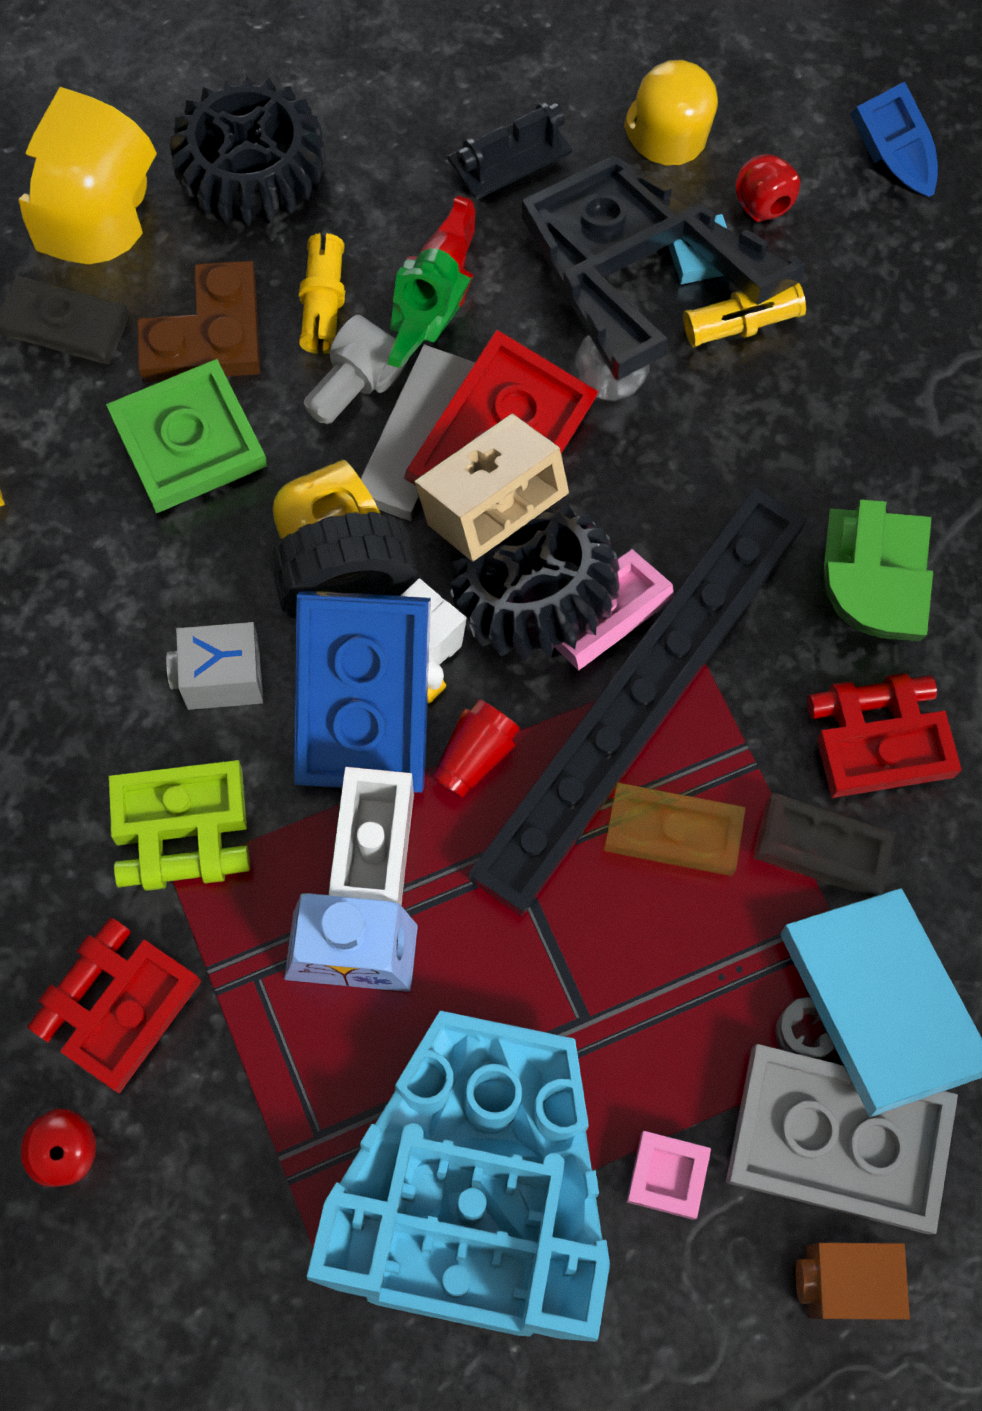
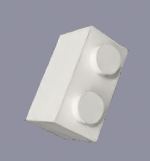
M345 767L329 896L391 901L402 904L414 800L412 773Z

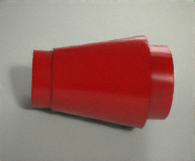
M478 699L471 710L463 709L432 777L460 798H464L469 789H472L516 746L512 740L520 730L519 726L490 704Z

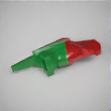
M458 195L454 198V205L443 224L426 242L419 255L409 256L404 262V266L400 267L396 274L390 330L398 332V335L389 354L387 365L401 368L424 340L435 342L465 302L466 293L474 277L473 274L465 270L466 254L475 232V208L473 207L472 200Z

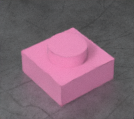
M643 1131L639 1139L626 1202L692 1220L697 1219L711 1148Z

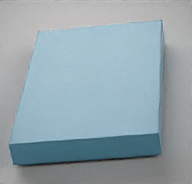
M902 888L785 925L780 935L869 1117L982 1078V1038Z

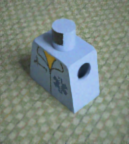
M309 893L301 894L293 912L284 979L411 992L418 925L404 908L395 902Z

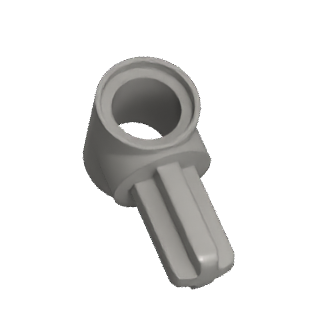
M355 315L350 318L340 329L332 343L330 360L333 368L304 400V408L311 414V417L319 423H332L359 392L370 394L373 390L381 393L390 388L398 379L407 363L406 361L401 368L387 365L389 354L396 339L362 315Z

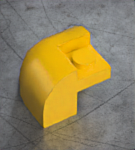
M59 87L35 130L25 153L36 160L31 177L30 195L24 193L19 198L22 218L36 251L65 261L82 264L110 261L130 250L143 234L135 207H138L144 198L147 188L146 173L157 152L150 138L143 130L115 107L93 97Z

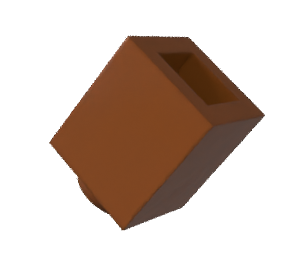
M815 1243L805 1245L806 1259H798L796 1264V1289L799 1302L801 1304H808L809 1319L910 1320L905 1243Z

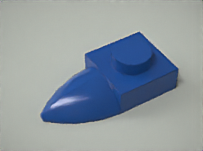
M904 81L857 106L850 113V116L874 163L883 160L891 173L904 185L917 193L930 197L934 195L937 183L938 163L936 148L931 133Z

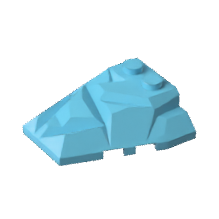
M440 1011L395 1085L396 1091L376 1124H371L360 1143L361 1149L340 1184L336 1182L324 1202L307 1280L340 1292L364 1296L368 1302L382 1307L518 1336L531 1337L533 1333L559 1339L596 1342L599 1337L610 1260L607 1241L602 1239L596 1200V1197L599 1195L596 1170L592 1171L586 1135L589 1125L576 1041L574 1038Z

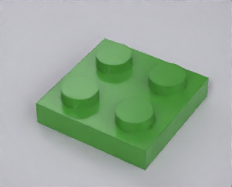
M217 359L106 404L110 417L156 513L268 467L265 454Z

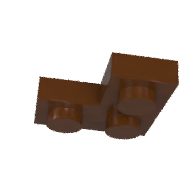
M253 261L195 264L197 315L138 319L139 372L143 382L164 381L215 359L218 360L225 376L260 374L256 276Z

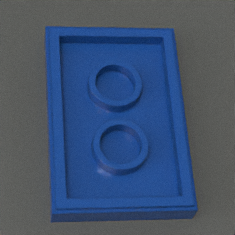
M300 591L297 594L294 785L343 788L345 767L412 773L413 791L423 792L425 787L431 598Z

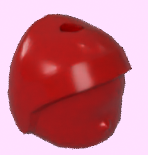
M763 154L751 158L739 170L736 178V194L747 214L755 221L762 222L763 220L777 218L791 208L798 197L801 181L796 170L787 161L774 155Z
M65 1108L51 1110L37 1118L28 1127L21 1145V1161L26 1173L35 1182L47 1187L66 1186L82 1180L88 1174L96 1154L95 1137L89 1123L79 1114ZM59 1146L63 1149L64 1154L62 1157H57L52 1153L51 1149Z

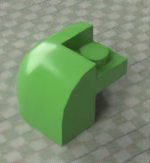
M860 500L856 510L830 508L824 578L826 595L837 615L855 630L879 638L920 642L927 636L933 571L927 570L932 517L886 513L887 502Z

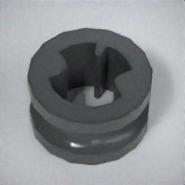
M811 997L797 999L780 1015L776 1023L775 1035L778 1045L783 1051L821 1060L835 1049ZM803 1014L814 1016L812 1025L820 1021L824 1028L825 1034L819 1036L814 1041L813 1047L804 1046L802 1042L805 1037L801 1036L796 1039L791 1027L796 1026L802 1020Z

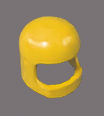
M668 60L656 65L643 78L636 100L631 104L624 123L628 138L637 152L648 160L665 166L682 165L694 160L705 148L717 111L718 97L716 86L709 74L697 64L685 60Z
M341 460L285 484L278 491L273 504L274 522L281 539L288 534L295 533L300 527L321 521V519L331 516L338 517L346 513L358 512V514L376 512L381 515L372 495L346 460Z

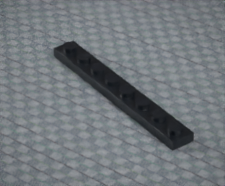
M754 488L471 869L468 880L522 917L802 532L807 519L758 488Z

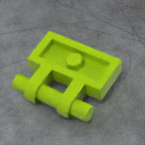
M239 760L109 776L111 837L116 845L138 843L139 859L116 861L114 864L115 881L118 888L143 885L145 891L165 889L168 881L201 877L205 884L225 881V874L250 871L248 846L222 848L221 833L247 830L243 772ZM198 836L199 851L172 855L163 854V840Z

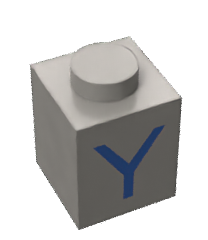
M254 622L176 628L177 651L167 652V677L170 689H179L188 710L263 704L261 650Z

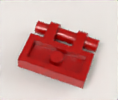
M907 673L885 676L883 683L855 687L851 681L832 684L827 692L809 694L807 696V708L811 719L834 716L839 724V728L822 730L817 737L831 798L955 778L962 771L946 711L921 714L918 702L936 699L937 688L932 675L910 678ZM888 707L894 716V719L865 723L862 711Z
M110 917L95 938L88 935L76 950L81 956L57 988L50 984L38 1000L43 1006L26 1028L49 1043L65 1021L76 1028L75 1032L60 1052L120 1094L202 981L197 975L145 939L128 961L119 956L117 951L132 932L120 922ZM103 971L113 977L114 980L93 1008L88 1011L78 1003Z

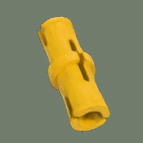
M319 233L312 235L308 239L306 279H303L299 287L300 301L304 305L299 345L307 352L318 354L319 338L324 339L323 353L328 354L336 337L338 308L345 301L344 285L340 282L344 242L338 236L326 233L325 250H321V234Z
M800 283L759 305H756L741 290L732 292L731 299L683 312V325L687 339L694 348L702 343L735 334H740L743 338L756 335L760 327L793 317L804 316L806 314L805 296ZM762 306L766 308L765 310L750 313L727 321L722 320V318L739 314Z

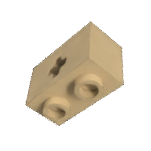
M514 414L509 415L415 480L428 526L472 562L569 494L560 448Z

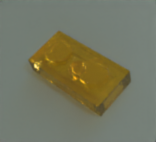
M617 783L604 851L732 876L737 867L746 807Z

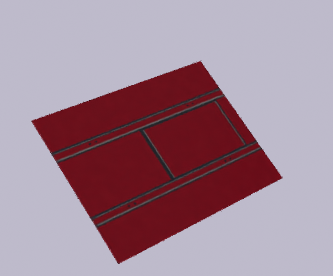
M706 664L522 917L468 880L469 872L597 700L518 731L512 740L516 746L472 789H469L464 798H460L432 777L438 764L425 769V787L423 792H414L401 904L418 925L411 992L284 979L293 912L300 895L308 893L329 895L340 804L238 845L248 846L250 856L249 872L225 874V881L206 884L203 882L202 877L173 881L313 1249L324 1202L336 1182L340 1184L361 1149L360 1143L371 1124H376L396 1091L395 1085L440 1011L575 1039L589 1125L586 1135L592 1171L637 1151L640 1135L643 1131L669 1137L740 1105L752 1047L759 1044L782 1050L778 1045L775 1035L776 1023L780 1015L794 1001L810 997L780 934L787 924L831 910ZM803 1014L802 1020L796 1026L791 1027L796 1039L801 1036L805 1037L802 1042L804 1046L813 1047L814 1041L819 1036L825 1034L824 1028L820 1021L812 1025L814 1016ZM835 1048L821 1060L833 1063L841 1058Z

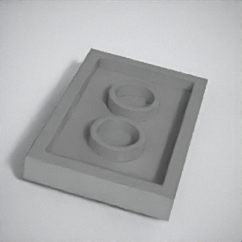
M756 1044L751 1049L726 1183L928 1235L936 1234L958 1094L943 1091L869 1117L845 1066Z

